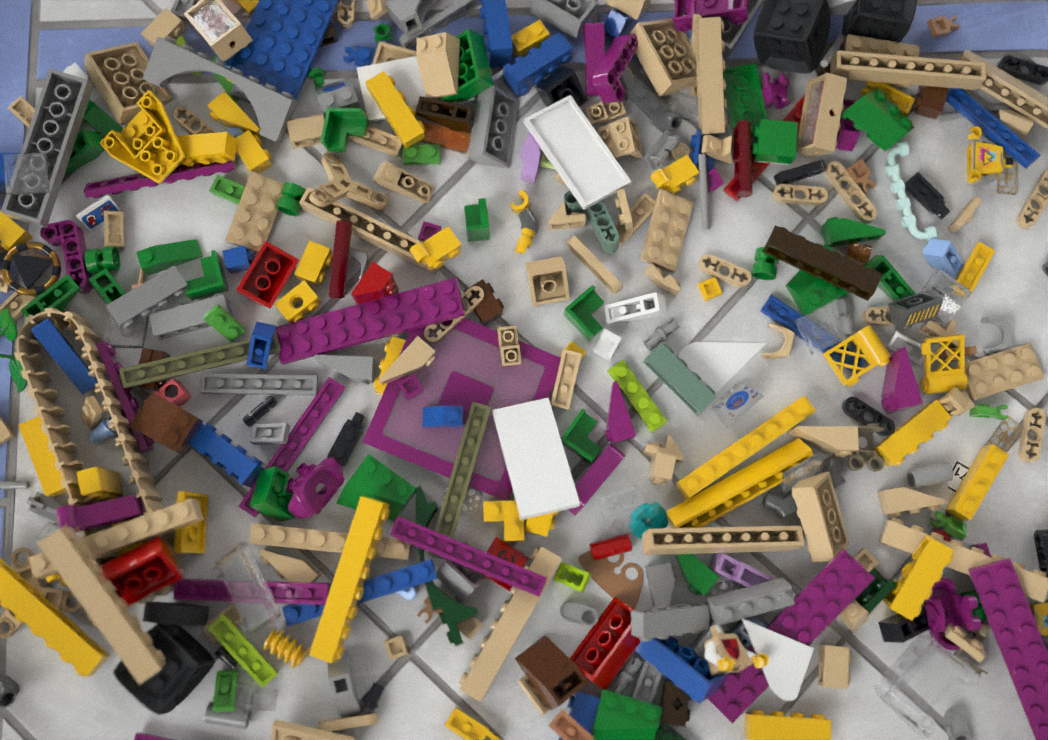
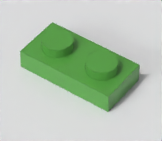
M440 144L412 145L407 149L403 145V165L440 164Z
M217 175L209 191L211 194L239 205L245 186Z
M219 304L203 315V319L231 343L246 332V328Z
M237 670L216 672L213 712L235 711L238 683Z

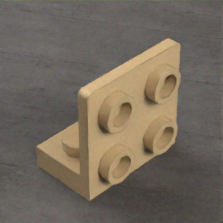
M625 117L596 129V132L615 159L629 154L637 159L644 157L638 125L631 118Z

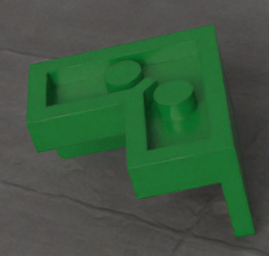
M327 108L321 143L328 152H346L349 136H367L370 119L361 108Z
M486 198L478 199L479 204L464 206L468 242L490 240Z
M215 250L211 251L212 256L200 259L204 277L186 281L188 284L186 296L192 301L229 291L221 257Z
M594 285L589 287L564 310L566 318L588 342L603 330V327L592 316L604 304V301L595 292Z
M582 409L561 437L563 446L591 465L602 448L587 438L597 421L586 414V410Z
M276 466L261 470L250 507L279 522L295 519V516L288 510L293 496L286 493L290 474Z

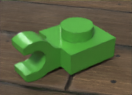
M977 404V407L970 409V417L1004 420L1008 416L1002 415L1000 410L1008 409V406L999 405L992 408L989 404Z
M936 511V517L940 520L930 518L931 526L936 528L944 527V531L951 537H956L962 541L967 536V524L951 515L947 517L942 512Z

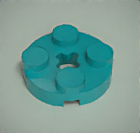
M653 502L654 504L650 505L644 503L631 514L630 518L632 521L631 524L629 523V528L637 538L642 539V534L648 529H663L667 527L669 523L667 512L659 503Z

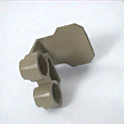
M879 424L858 426V438L865 437L868 440V445L865 448L859 446V450L853 452L855 455L848 458L847 466L849 469L857 471L862 469L865 464L872 472L883 469V459L880 456H876V451H873L872 433L881 432L885 428L879 427ZM852 460L857 461L856 467L852 465ZM872 461L876 462L875 468L871 466Z
M981 622L980 629L971 631L973 632L972 637L966 636L971 640L976 639L982 643L989 634L991 626ZM962 648L956 650L954 655L970 665V670L979 675L982 672L988 674L986 671L960 657Z

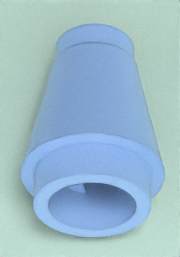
M111 417L104 418L88 435L91 442L97 444L117 434V430L114 431L108 427L111 425L109 423V420L112 419Z

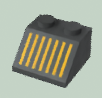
M920 292L889 303L888 307L892 325L901 329H909L916 323L929 322L931 318L938 315L943 304V298L926 292Z

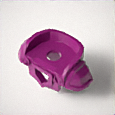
M326 458L319 465L311 464L308 466L302 463L298 466L296 472H298L299 476L295 480L290 478L286 488L290 493H294L288 510L293 516L301 519L313 517L322 511V508L327 505L344 482L343 468L335 458ZM323 483L324 486L316 492L317 485Z
M941 578L938 582L934 583L931 588V596L925 600L928 625L930 626L929 632L930 636L935 638V641L943 648L959 650L961 648L946 637L944 632L946 631L945 626L950 623L954 627L959 626L964 631H967V628L970 631L980 629L981 620L979 617H973L972 609L977 608L978 601L975 596L956 594L953 581L950 578Z

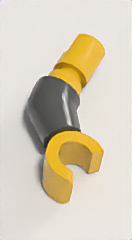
M519 190L518 195L521 200H524L523 204L520 206H516L514 203L510 204L511 210L519 214L522 236L519 237L514 252L525 254L526 249L530 248L532 244L531 238H534V235L538 232L539 220L530 209L528 195L524 191Z

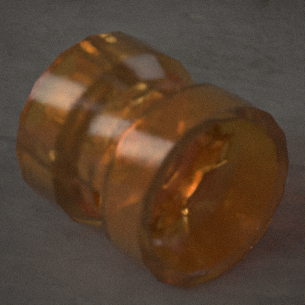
M852 241L847 251V258L852 260L857 258L860 262L867 263L871 255L872 246L867 244L860 245L858 242Z

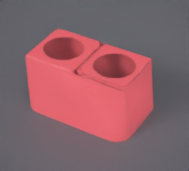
M173 378L154 393L178 407L184 405L191 397V394L180 380ZM173 385H176L178 388L177 396L168 398L165 392Z

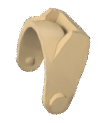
M776 323L769 324V328L778 330L784 335L785 343L775 353L763 352L762 358L778 359L789 357L795 333L784 327L777 326Z

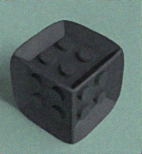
M765 0L755 25L753 37L760 63L766 67L795 73L813 72L829 37L831 18L828 1Z
M857 0L848 14L843 17L842 34H844L845 38L849 34L901 43L911 27L917 0Z
M157 623L146 633L151 636L152 644L156 650H160L165 657L166 664L162 670L139 685L121 660L114 669L113 674L118 682L144 707L157 715H163L171 712L187 698L209 673L215 660L194 637L179 625Z

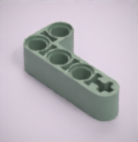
M571 191L566 192L564 195L566 212L570 214L585 211L602 249L606 253L616 252L619 247V234L604 201L601 200L583 210Z

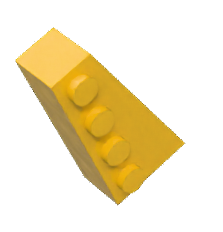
M926 535L912 554L913 562L905 564L902 568V577L894 580L897 586L882 601L890 609L912 621L914 617L920 614L921 605L924 600L931 596V588L935 582L941 579L943 575L942 570L945 565L952 561L954 550Z

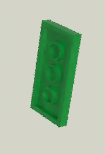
M756 63L726 67L725 71H723V79L726 81V89L723 90V93L726 97V108L732 137L734 138L733 128L740 120L751 123V136H753L754 126L759 123L760 119H768Z

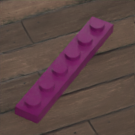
M105 341L96 344L128 422L131 425L138 414L139 404L131 396L130 391L132 389L123 388L119 369L123 367L114 356L116 355L114 346ZM131 427L141 452L153 450L154 440Z

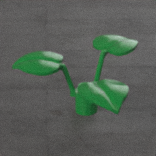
M3 309L0 312V327L2 329L0 336L5 334L8 341H14L18 334L16 323L9 309ZM0 354V358L11 359L9 370L17 386V393L22 392L28 381L21 374L23 370L21 363L13 355Z

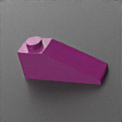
M844 98V107L841 114L856 101ZM840 116L836 149L852 152L860 135V129L857 130L853 126L854 122L848 117L844 119Z
M617 381L611 385L606 424L607 430L604 431L607 441H611L613 445L633 439L636 436Z

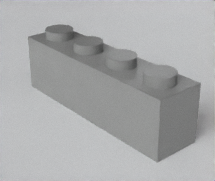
M172 266L107 304L106 310L119 328L123 326L128 328L136 322V318L140 316L144 318L153 312L151 309L156 306L161 308L169 303L168 299L175 296L177 298L183 295L188 284L176 267Z
M214 294L210 296L211 298L204 300L195 299L192 303L186 305L176 304L171 309L155 310L154 313L148 314L153 336L158 340H163L211 327L203 319V315L219 304L233 316L229 299L224 294Z
M782 577L707 598L710 617L718 626L795 605L792 587Z
M691 602L631 610V635L640 638V641H652V638L655 637L658 639H668L669 635L681 637L685 636V633L701 634L702 630H709V605Z

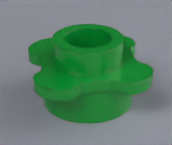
M379 24L374 27L373 30L376 35L374 39L376 42L384 40L389 42L392 40L390 25Z

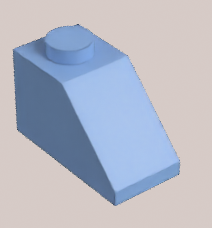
M931 238L924 247L922 254L931 266L956 278L964 262L951 241Z

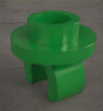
M313 68L310 70L308 78L314 79V85L318 88L323 86V76L326 75V72L321 70V68Z

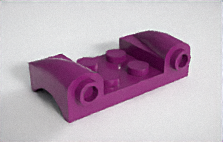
M675 0V13L672 20L676 30L682 33L692 29L693 14H699L702 18L728 16L730 22L741 25L748 20L749 0Z

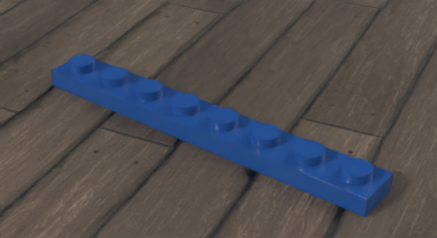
M433 559L365 580L362 587L364 592L357 604L438 579ZM290 604L282 607L287 627L322 616L325 605Z

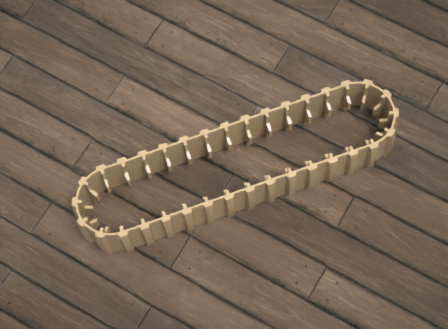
M45 308V311L35 316L29 315L25 319L26 323L17 334V352L14 354L16 360L23 367L21 374L28 381L30 387L27 389L29 396L35 400V412L41 417L43 422L41 429L48 436L49 443L47 445L49 451L55 455L56 461L54 464L56 470H59L62 474L63 480L61 484L64 489H67L70 496L68 499L69 505L75 504L76 507L97 503V499L81 496L76 472L84 469L82 466L84 463L76 460L74 453L77 452L75 448L77 444L69 441L68 435L71 434L69 431L71 428L62 422L61 418L64 417V413L61 412L64 409L56 405L55 400L58 399L56 396L57 391L50 388L48 384L52 382L48 378L51 374L43 370L42 366L45 365V362L42 360L45 357L40 354V350L45 348L31 332V328L47 318L58 330L64 331L65 326L67 330L78 334L75 339L85 345L84 348H81L85 352L82 354V357L91 361L92 365L88 366V368L92 371L88 373L94 378L97 377L98 383L95 386L98 389L95 392L104 396L105 401L102 402L104 406L102 410L111 414L112 419L109 420L111 425L108 427L114 431L117 430L119 438L115 439L118 442L115 445L118 448L124 449L126 456L122 457L124 460L122 464L130 466L133 474L129 476V483L137 484L140 493L136 495L138 498H141V502H144L147 510L143 514L147 515L163 509L161 504L163 498L161 493L156 491L154 486L156 482L155 477L149 472L147 467L149 461L139 448L96 344L103 341L101 336L91 329L92 325L87 320L73 312L66 311L63 313L55 308ZM101 527L82 531L84 535L82 538L103 530ZM175 531L161 535L160 537L170 548L183 575L184 568L181 567V555L184 553H174ZM112 553L92 561L101 566L117 558L116 556L118 555L117 553ZM174 583L133 604H145L146 602L154 601L157 596L168 595L174 590Z

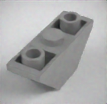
M344 651L339 661L328 663V679L331 692L341 717L362 711L348 651Z

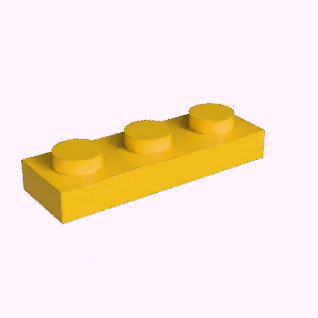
M980 241L977 242L950 289L965 298H969L993 257L995 250Z

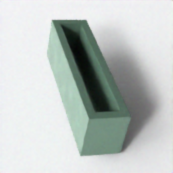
M661 343L645 358L643 363L698 416L717 398L714 395V390L708 385L705 386L701 382L700 376L695 372H691L687 368L685 361L681 358L678 359L668 345L664 346Z

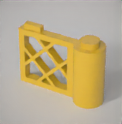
M871 325L866 326L822 354L843 386L848 384L849 387L859 382L858 377L875 366L883 367L891 362L889 358L892 356ZM848 342H854L857 347L856 353L846 351ZM832 352L842 353L841 361H833L829 354ZM845 354L855 356L853 366L844 364ZM858 358H864L870 366L866 368L857 367ZM843 367L853 369L852 376L847 380L842 374Z
M955 334L924 338V342L921 343V354L924 355L925 376L920 380V389L925 394L949 392L954 387H957L959 390H965L968 384L965 374V335ZM953 340H958V346L954 351L947 347ZM931 343H940L942 346L935 353L931 352ZM947 349L951 354L943 362L938 356ZM956 357L958 359V367L950 368L948 366L949 362ZM937 359L941 365L937 370L931 371V364Z

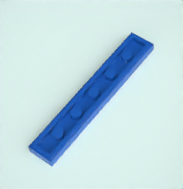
M951 88L947 92L946 102L972 124L980 127L986 136L998 146H1002L1003 150L1025 169L1041 156L963 89Z
M773 295L768 298L760 310L822 353L842 342ZM847 345L846 351L856 353V350ZM832 352L829 354L835 362L841 361L842 353ZM845 354L844 364L853 366L855 356ZM859 357L857 367H862L866 360Z

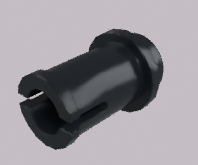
M223 645L214 653L217 656L216 659H221L231 670L238 665L237 660Z
M373 682L367 699L363 700L365 702L363 706L373 711L375 708H378L379 705L377 704L385 687Z

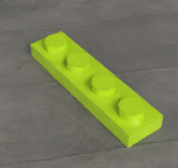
M621 360L607 370L613 381H617L621 392L650 433H653L668 422L624 360Z
M225 613L207 628L261 688L278 674V671Z

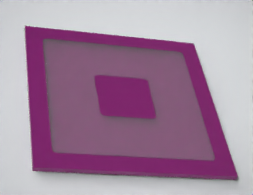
M466 318L437 343H429L424 335L426 327L411 330L400 355L418 336L435 350L434 357L436 359L429 367L425 365L421 370L387 383L362 443L450 478L472 402L489 406L491 410L469 486L508 501L512 492V486L492 410L549 398L557 378L561 358L518 340L522 364L502 366L497 331ZM453 319L444 321L442 324L450 326L453 323ZM439 323L436 324L438 328L434 332L432 330L429 331V338L432 336L436 338V333L440 329L442 332L445 331L440 327ZM415 374L424 391L407 401L397 383ZM463 406L462 428L422 427L423 407Z

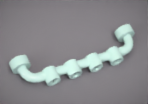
M906 141L899 142L888 153V166H885V174L887 177L892 176L894 182L890 183V189L893 194H898L899 199L896 200L895 204L898 211L903 210L905 216L901 217L903 228L908 227L915 238L926 239L929 242L931 238L937 239V231L934 226L924 228V232H920L916 227V218L912 214L911 203L905 193V184L901 180L900 169L895 162L897 154L899 157L909 155V146Z

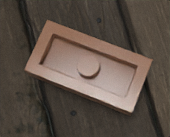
M563 709L548 725L562 740L594 739Z

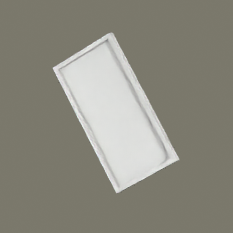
M416 56L357 68L366 115L370 119L369 123L386 120L365 84L367 80L382 71H385L387 76H392L396 83L395 88L397 91L401 90L406 99L404 102L407 106L410 105L414 112L419 97H426ZM475 96L467 101L456 102V104L475 102Z
M571 95L524 119V125L583 210L631 184L627 174Z
M549 398L492 410L520 519L523 520L580 506Z

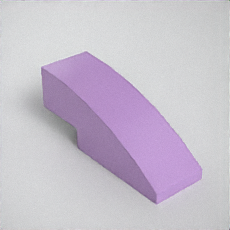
M529 132L520 153V161L524 162L521 180L535 184L540 163V146Z
M715 553L709 569L714 573L743 587L774 580L770 576L724 553Z

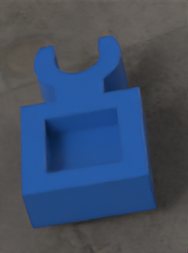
M358 46L357 51H355L351 47H345V52L351 55L343 56V60L347 63L355 61V65L360 67L372 65L376 49Z

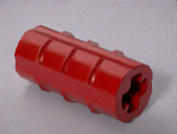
M628 534L589 544L593 561L632 551Z

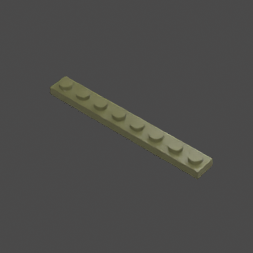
M277 333L274 334L270 355L281 351ZM251 339L121 368L119 372L123 388H132L247 361Z
M472 402L435 527V532L452 539L491 407ZM428 552V555H431V556H434V557H438V558H441V559H445V558L440 557V556H438V555H435V554H433V553H431V552Z

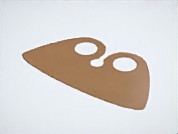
M590 551L578 557L584 570L591 574L590 577L612 598L617 597L626 605L635 609L643 584V571L637 564L627 563L621 568L620 574H615L614 569L623 563L624 554H619V560L615 563H611L607 558L593 561ZM632 567L638 571V577L635 580L627 579L625 573L628 568Z

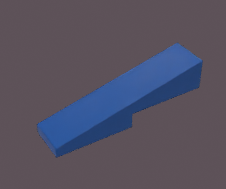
M49 318L31 328V332L82 395L96 387L95 384L98 383L97 377L94 378L89 375L88 372L92 370L88 368V365L74 351L71 343Z

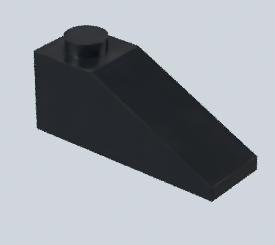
M926 606L922 607L920 614L914 617L912 621L901 614H897L878 622L884 642L904 643L930 629Z

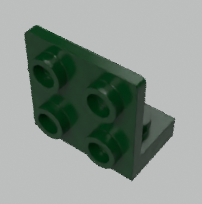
M875 568L869 572L874 577L873 581L855 598L869 613L897 586L893 579H885Z

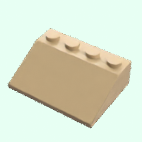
M673 18L637 23L629 33L637 36L638 47L635 53L659 97L673 95L691 87L697 82L696 54L691 53V44L686 33L676 30Z
M138 42L85 53L84 69L119 125L130 123L142 110L137 102L148 90H151L163 105L173 101V97L167 88L158 87L143 79L149 59Z

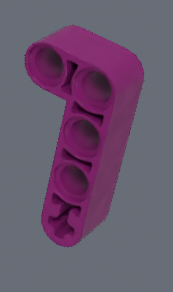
M585 23L583 42L585 43L586 96H599L593 86L592 77L605 56L604 23Z
M635 34L617 36L593 74V86L603 103L621 102L624 100L625 90L619 79L638 47Z
M71 220L48 224L47 228L42 227L40 235L46 242L52 246L62 245L67 274L79 286V293H90L93 289L89 282L92 274L89 273L85 264V251L87 248L82 228ZM81 263L80 267L75 269L76 265Z
M612 443L575 485L580 506L568 509L573 515L576 516L625 458L626 455Z
M131 495L81 507H76L75 504L65 505L56 509V518L59 529L67 525L75 532H80L144 516L141 498H138L137 495Z

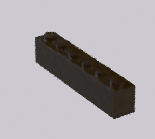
M776 225L762 251L867 301L875 293L882 274L873 268L863 266L856 260L848 259L838 252L826 249L821 244L813 243L801 235H796L789 232L786 228Z

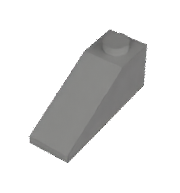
M315 355V360L318 363L353 382H357V385L368 386L369 383H374L375 359L373 357Z
M671 563L646 567L645 571L653 607L670 605L675 584L674 578H677L675 567L671 566Z

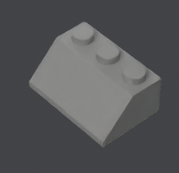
M533 0L530 13L570 36L577 38L582 32L585 23L591 17L597 2L595 0Z

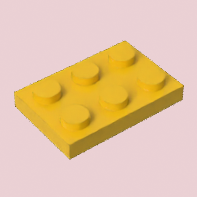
M178 491L176 504L189 499L198 500L204 520L175 531L174 553L205 554L208 494Z

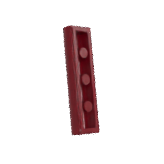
M740 120L733 128L735 197L744 198L753 194L751 123Z
M338 220L336 222L329 297L345 298L353 223L351 221Z

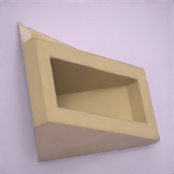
M999 109L1000 121L1024 140L1034 124L1033 120L1015 109Z

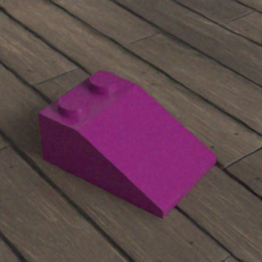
M906 347L892 353V356L889 358L891 362L887 363L881 395V405L886 410V414L908 410L923 403Z

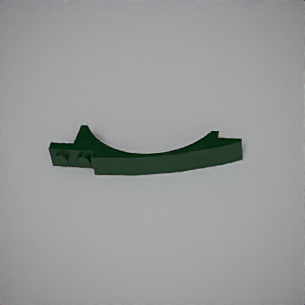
M419 486L416 489V524L428 528L438 508L435 501L427 503L423 490ZM418 547L420 562H424V550ZM433 581L426 582L425 586L433 611L441 609L442 612L439 613L443 625L446 623L448 625L449 632H446L450 644L454 643L456 647L464 644L457 624L478 616L477 609L453 601L443 594Z

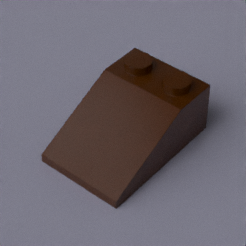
M151 392L130 426L174 452L183 455L203 421Z

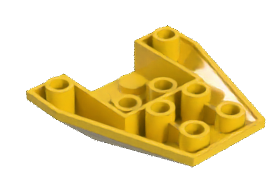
M148 90L137 102L142 110L121 132L111 130L100 144L111 157L161 184L186 157L163 103L151 90Z

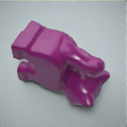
M782 72L779 77L773 79V83H770L771 77L769 73H764L762 95L765 107L771 108V103H775V109H782L788 106L790 100L787 98V88H789L790 83L785 74Z

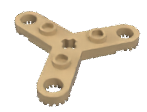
M332 152L324 153L321 162L330 181L312 190L309 199L314 205L325 207L341 198L349 197L358 203H363L377 210H384L386 208L388 199L385 195L380 194V192H374L371 188L352 181L341 162L340 156L334 155V152L333 154Z
M18 548L12 553L11 561L14 570L60 611L77 612L82 609L83 606L79 601H77L78 603L74 608L69 606V599L72 596L76 598L72 591L43 587L41 578L33 577L28 558H26L27 560L24 563L19 562L18 557L22 552L28 558L34 556L32 550L29 548ZM6 610L0 618V638L13 636L24 624L15 618L16 614L11 610ZM4 622L10 624V630L6 634L1 630Z

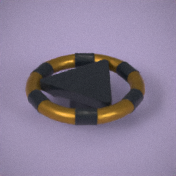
M25 242L16 245L6 254L2 262L1 271L3 279L9 288L22 295L34 296L42 294L57 283L61 273V264L57 254L47 245L38 242ZM28 249H38L51 259L16 254ZM12 259L15 261L26 288L14 282L10 276L9 271ZM53 263L50 280L44 285L30 289Z

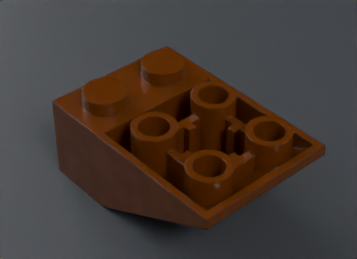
M546 635L514 658L549 710L559 707L588 683V680L578 666Z

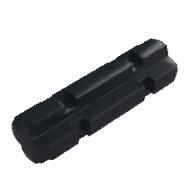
M273 396L267 397L264 403L261 402L251 411L250 415L247 414L243 417V422L248 427L252 426L256 419L259 420L270 411L269 408L277 405L276 399Z

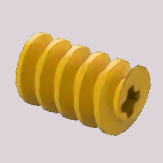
M276 627L267 638L264 650L267 651L271 648V655H275L278 652L277 659L279 660L285 656L284 663L288 664L292 661L291 668H295L297 665L300 666L309 654L311 647L303 650V642L296 646V638L290 642L291 635L288 634L286 637H282L284 630L276 633Z

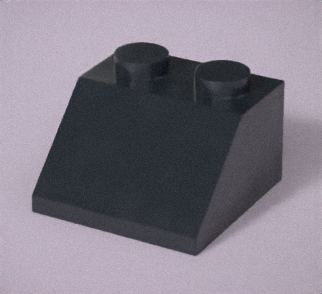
M562 66L535 86L541 100L547 107L571 95L578 107L588 101L575 71L566 66Z

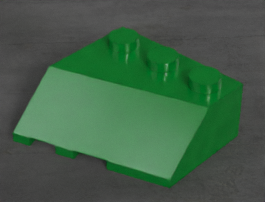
M470 29L457 36L460 39L458 94L439 97L441 101L451 103L467 101L494 85L483 36Z
M878 87L863 95L841 114L842 118L846 119L848 117L854 122L853 126L857 130L861 129L867 132V137L884 151L899 143L915 128L912 125V121L900 112L899 107L887 98L886 93Z
M826 244L823 245L824 248L835 251ZM802 270L785 285L804 317L851 294Z
M368 454L344 486L336 504L356 510L360 497H369L389 504L387 520L395 522L397 516H400L416 494L417 488Z
M605 689L599 693L598 698H600L591 733V736L594 738L593 740H654L663 707Z

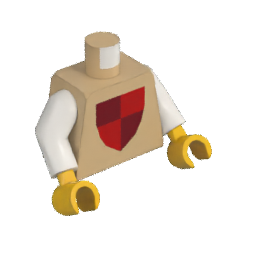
M721 625L710 627L713 637L704 643L705 659L708 660L712 675L740 672L752 663H754L756 668L767 666L770 658L763 653L756 655L748 651L742 645L737 634H725Z

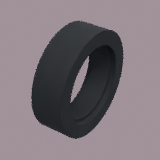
M146 602L143 621L169 625L207 626L209 607L183 603Z

